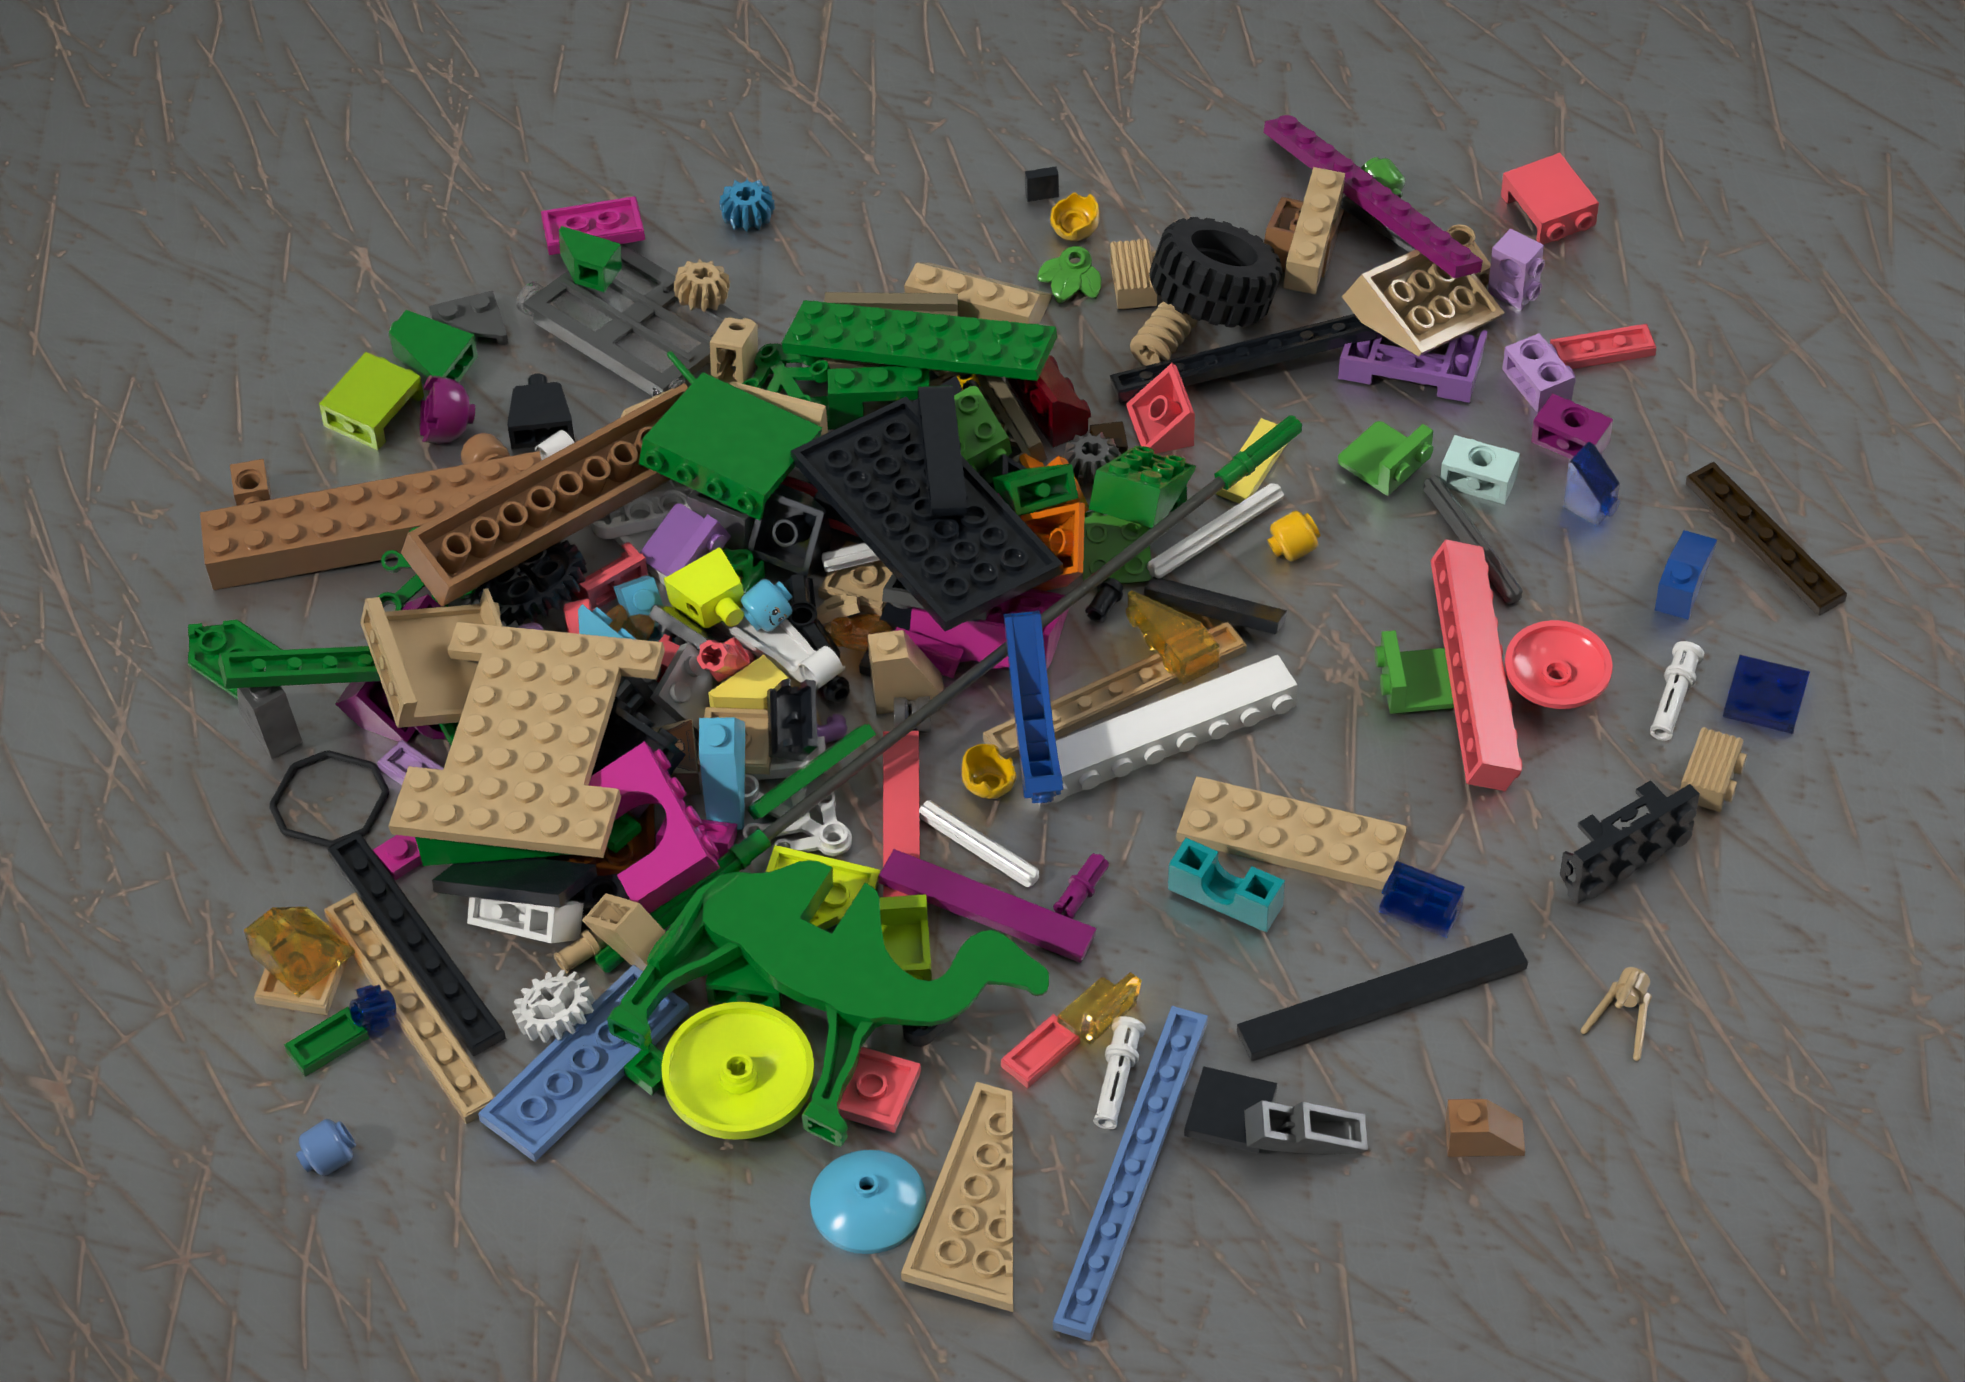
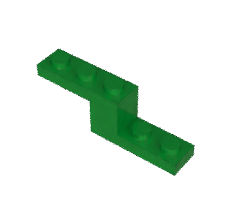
M906 366L828 369V396H813V398L816 399L818 404L826 406L828 430H835L863 417L864 402L894 401L907 397L909 400L918 399V387L930 386L929 369Z

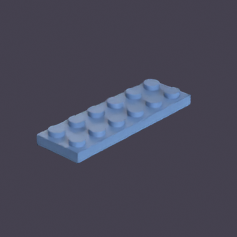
M632 965L592 1004L593 1013L584 1014L587 1021L586 1024L577 1023L574 1026L576 1031L574 1034L568 1031L563 1032L561 1040L555 1039L478 1113L480 1122L536 1162L625 1075L624 1066L642 1050L613 1036L609 1031L607 1018L612 1010L621 1004V999L638 980L643 971ZM673 992L668 994L659 1003L648 1018V1024L652 1032V1044L654 1046L690 1012L689 1004Z

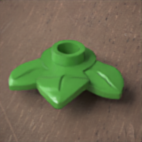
M1080 246L1069 247L1061 253L1060 257L1046 261L1041 266L1037 280L1040 282L1051 283L1053 296L1059 304L1070 299L1079 290L1084 295L1096 299L1100 293L1102 281L1099 271L1092 266L1090 253ZM1073 258L1081 259L1078 263L1070 262V260Z

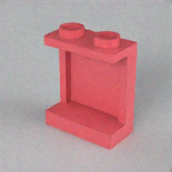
M1561 153L1503 173L1501 197L1507 204L1515 201L1519 203L1537 227V242L1544 245L1552 241H1558L1563 237L1588 230L1596 225L1599 202Z

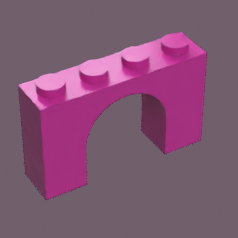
M644 741L592 775L588 786L619 789L621 800L615 820L631 809L643 804H659L665 809L667 826L660 844L649 855L617 875L630 900L640 903L650 914L719 869L720 866L714 857L718 853L715 844L707 834L702 835L698 828L702 824L699 815L691 805L687 807L682 799L687 795L683 786L676 777L671 779L667 771L671 767L669 760L661 749L654 751Z

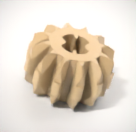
M699 258L697 263L687 261L685 267H678L674 281L675 297L679 299L680 305H689L691 311L698 308L705 312L707 308L717 310L718 306L725 304L728 298L730 280L729 275L724 272V266H714L713 260L705 263Z

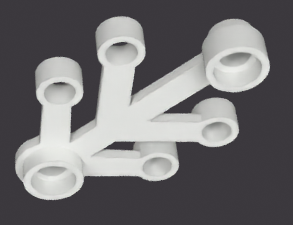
M745 774V793H749L745 794V807H748L765 794L759 791L758 780L752 775ZM806 786L791 796L793 807L806 797ZM834 792L825 798L830 800V802H820L815 806V809L822 814L823 825L812 820L808 811L777 835L782 836L804 832L811 837L793 841L785 838L779 839L774 842L772 849L774 845L803 852L820 850L828 856H839L846 853L852 845V834L843 823L837 821ZM781 803L768 814L780 818L791 808ZM773 822L747 824L743 829V839L747 838L757 829L763 831Z

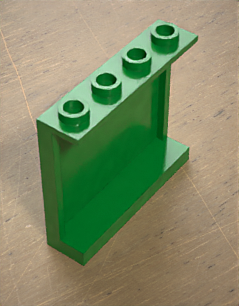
M702 372L643 437L639 464L760 521L763 517L765 502L796 467L790 451L821 437L822 427Z

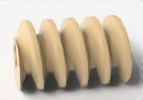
M1162 301L1151 317L1145 322L1144 326L1139 329L1137 335L1132 338L1130 343L1131 353L1144 366L1170 360L1171 354L1177 351L1178 346L1191 333V329L1197 325L1198 320L1192 319L1186 313L1182 314L1176 311L1173 305H1168Z

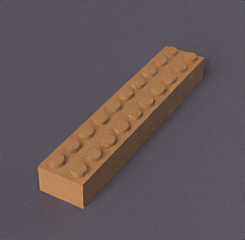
M684 383L409 532L401 554L440 606L443 607L671 480L670 478L639 464L642 440L688 389L687 385Z
M540 451L200 512L204 561L213 590L378 561L389 550H395L401 554L410 529L426 524L542 461Z

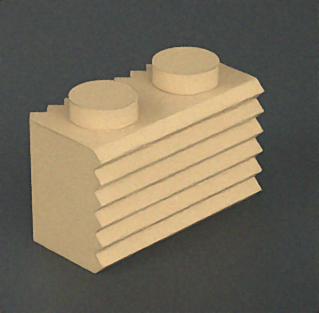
M1147 238L1144 240L1138 239L1137 241L1133 239L1130 242L1126 240L1124 242L1119 241L1116 243L1113 241L1110 243V264L1117 309L1157 306V294L1154 291L1149 276L1156 251H1151L1150 241Z
M1706 727L1701 728L1680 789L1691 784L1700 793L1698 806L1721 812L1724 801L1732 802L1737 787V781L1732 780L1734 774L1741 775L1745 766L1747 754L1741 753L1744 740L1741 737L1736 738L1734 735L1729 736L1727 733L1722 734L1720 731L1715 732L1713 729L1708 730Z

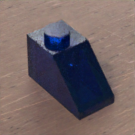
M1588 442L1569 461L1563 507L1598 526L1606 516L1611 517L1617 511L1620 505V499L1618 498L1620 483L1596 446L1591 442Z

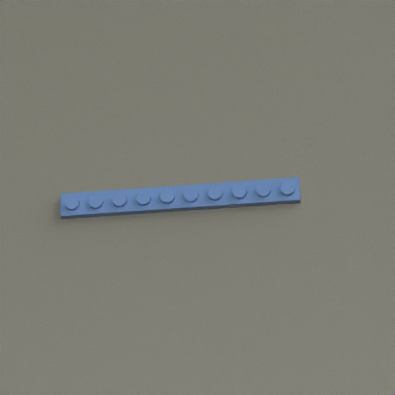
M1171 1006L1053 1320L1054 1331L1088 1341L1092 1339L1207 1027L1208 1015Z

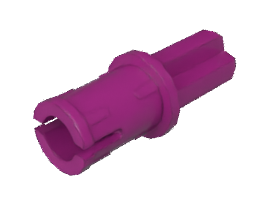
M1091 854L1077 875H1072L1069 878V886L1053 905L1056 913L1062 914L1066 908L1067 912L1064 916L1073 919L1086 898L1094 895V887L1109 867V862L1103 855Z

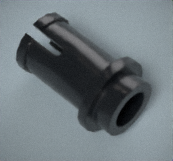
M1107 578L1097 586L1098 592L1085 609V613H1088L1087 616L1095 622L1103 623L1115 602H1119L1123 598V586L1114 578Z
M837 675L823 685L825 698L835 703L845 700L850 693L848 680Z

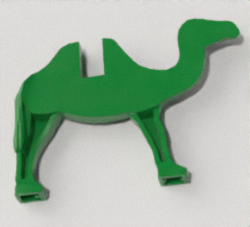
M807 860L793 863L772 872H733L722 874L696 890L670 928L654 945L647 959L648 965L621 999V1004L612 1010L607 1018L609 1031L613 1036L642 1050H647L652 1044V1032L648 1024V1018L668 994L674 989L712 973L743 956L753 969L777 991L793 1000L826 1012L829 1030L822 1075L812 1094V1101L802 1114L803 1128L807 1132L835 1146L841 1147L848 1138V1126L838 1111L842 1095L855 1073L861 1047L877 1027L884 1024L933 1026L947 1023L965 1012L978 998L986 985H1006L1026 990L1033 996H1043L1047 993L1049 987V972L1004 934L995 930H988L972 935L965 941L957 952L950 968L943 976L931 981L916 979L903 971L885 949L880 918V898L878 892L869 884L864 883L833 933L810 923L833 887V867L819 861Z

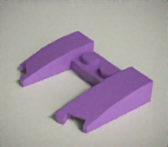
M1483 330L1478 338L1466 333L1450 341L1446 355L1427 352L1419 357L1405 348L1384 345L1385 336L1376 332V339L1344 345L1340 356L1338 379L1371 385L1373 376L1378 375L1389 379H1400L1422 385L1438 386L1437 397L1470 403L1488 331Z

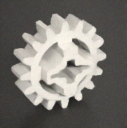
M560 970L556 977H553L548 972L545 975V980L533 979L532 983L534 986L531 989L522 988L521 992L524 998L515 999L514 1003L517 1009L513 1010L512 1013L523 1035L527 1034L532 1041L540 1036L542 1042L547 1043L550 1036L555 1035L557 1040H561L563 1032L568 1031L571 1034L576 1032L574 1026L577 1023L586 1024L587 1021L584 1014L593 1013L594 1009L591 1003L595 1001V998L584 977L580 978L577 972L574 971L567 976L565 970Z

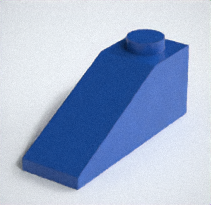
M1683 531L1668 558L1660 579L1655 611L1689 620L1715 550L1717 539Z

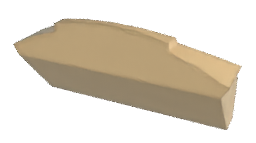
M841 594L825 600L816 609L819 621L823 625L860 613V596Z

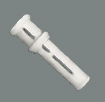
M1680 641L1673 647L1672 654L1674 658L1664 674L1667 684L1653 725L1650 728V734L1657 740L1668 741L1672 738L1687 689L1695 685L1697 678L1695 671L1697 665L1703 661L1705 653L1699 645L1693 642Z
M1119 1016L1112 1022L1114 1034L1111 1045H1108L1105 1050L1108 1066L1097 1112L1093 1120L1095 1125L1103 1129H1115L1117 1127L1130 1068L1134 1067L1139 1059L1137 1047L1139 1039L1143 1037L1146 1029L1141 1021L1132 1017ZM1114 1081H1115V1082H1116V1086H1115L1113 1098H1112V1101H1111V1100H1110V1097H1111V1093H1112V1089H1113V1085H1114Z

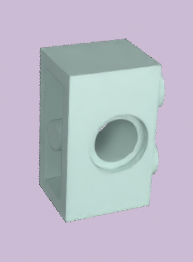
M1454 435L1442 462L1440 478L1448 489L1505 505L1518 475L1520 453Z

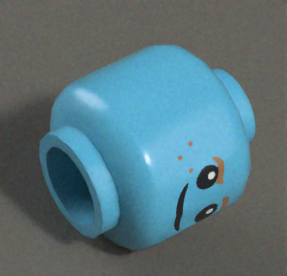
M763 579L741 597V604L743 605L741 610L757 632L761 628L764 631L770 632L792 614V607L788 601L793 596L780 581L773 585L769 580Z

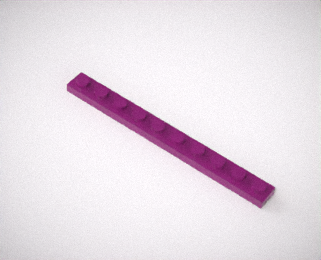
M1282 115L1277 119L1265 121L1263 133L1312 170L1313 167L1345 173L1343 194L1450 276L1459 278L1481 272L1483 260L1472 253L1469 248L1452 238L1448 232L1443 231L1431 222L1428 217L1423 216L1411 207L1408 202L1395 195L1391 189L1382 185L1371 174L1362 170L1351 159L1346 158L1334 146L1325 142L1314 131L1301 124L1295 117Z

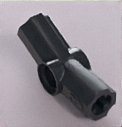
M804 574L791 575L788 580L783 581L784 587L793 596L788 601L792 607V614L787 620L806 639L813 650L817 651L823 646H827L840 658V650L818 619L813 578H808Z

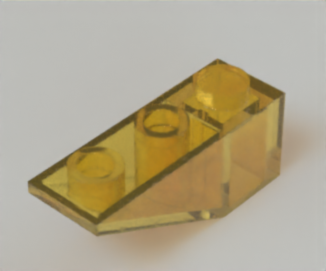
M1133 590L1128 592V608H1126L1125 613L1129 623L1134 628L1138 627L1147 646L1152 651L1156 650L1161 656L1164 667L1170 675L1175 674L1182 685L1219 668V644L1200 621Z

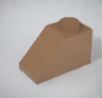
M1448 1099L1445 1120L1448 1157L1525 1156L1522 1118L1488 1099Z

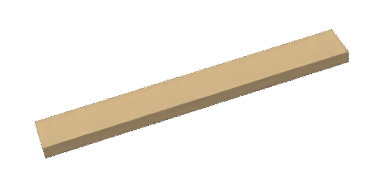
M1225 622L1051 701L1055 739L1244 654L1247 650V644L1231 623ZM1015 718L983 732L984 742L996 745L1003 758L1014 759L1019 756Z
M355 892L325 908L326 918L464 1122L468 1124L479 1118L478 1113L496 1097L358 894Z

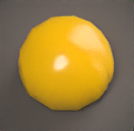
M1073 192L1066 199L1058 201L1051 209V226L1058 236L1065 240L1079 241L1087 239L1098 227L1100 218L1099 205L1093 195L1088 194L1087 197H1083Z
M977 744L967 749L963 756L961 768L962 782L971 793L980 798L997 799L1011 791L1016 781L1012 758H1003L996 745Z

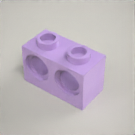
M1510 228L1492 248L1488 292L1491 296L1519 310H1522L1530 300L1534 301L1542 289L1540 276L1545 265L1543 260L1544 245Z
M1540 333L1505 347L1502 370L1537 414L1552 393L1572 400L1574 384L1576 382L1575 374L1572 368L1568 365L1566 366L1558 357L1554 346L1550 343L1548 344Z

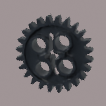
M568 540L562 543L558 542L480 585L482 589L477 592L480 597L478 601L480 603L483 589L488 588L493 602H497L499 605L501 622L504 621L506 626L511 625L515 620L520 626L526 618H529L533 623L537 615L542 614L544 617H547L551 608L561 609L559 604L561 601L572 600L569 594L579 592L578 584L586 580L583 574L588 572L585 566L587 563L575 544L570 545ZM522 572H526L531 579H529V577L526 574H522ZM534 584L536 585V587H537L539 590H543V592L538 591V590L535 588Z

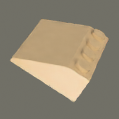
M1413 250L1361 274L1342 296L1361 323L1418 357L1504 314V311L1475 274L1453 278L1418 250Z

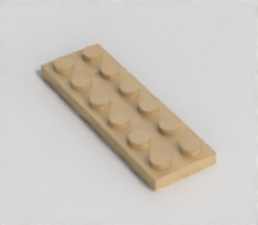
M1196 776L1176 832V841L1183 842L1185 838H1188L1217 851L1389 892L1407 834V826Z

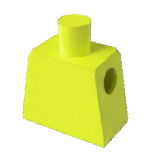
M720 547L664 578L669 603L701 627L710 628L722 620L727 626L733 627L742 621L744 617V612L741 610L743 607L741 604V597L744 595L743 586Z

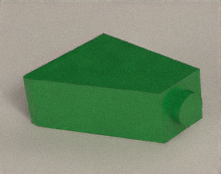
M405 310L398 321H394L389 329L393 354L408 369L420 375L421 382L424 385L430 375L450 378L459 383L478 358L474 334Z

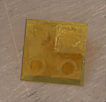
M307 906L272 907L244 929L251 956L298 998L355 954V949Z

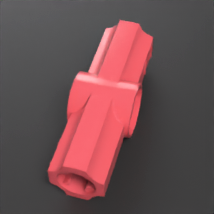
M735 637L724 643L713 640L702 643L699 646L700 652L696 658L701 668L709 670L718 682L735 675L756 660L753 653L748 649H744Z

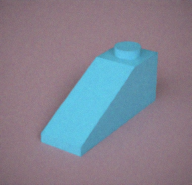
M735 717L699 718V760L706 820L736 823L737 830H743L745 817V722Z

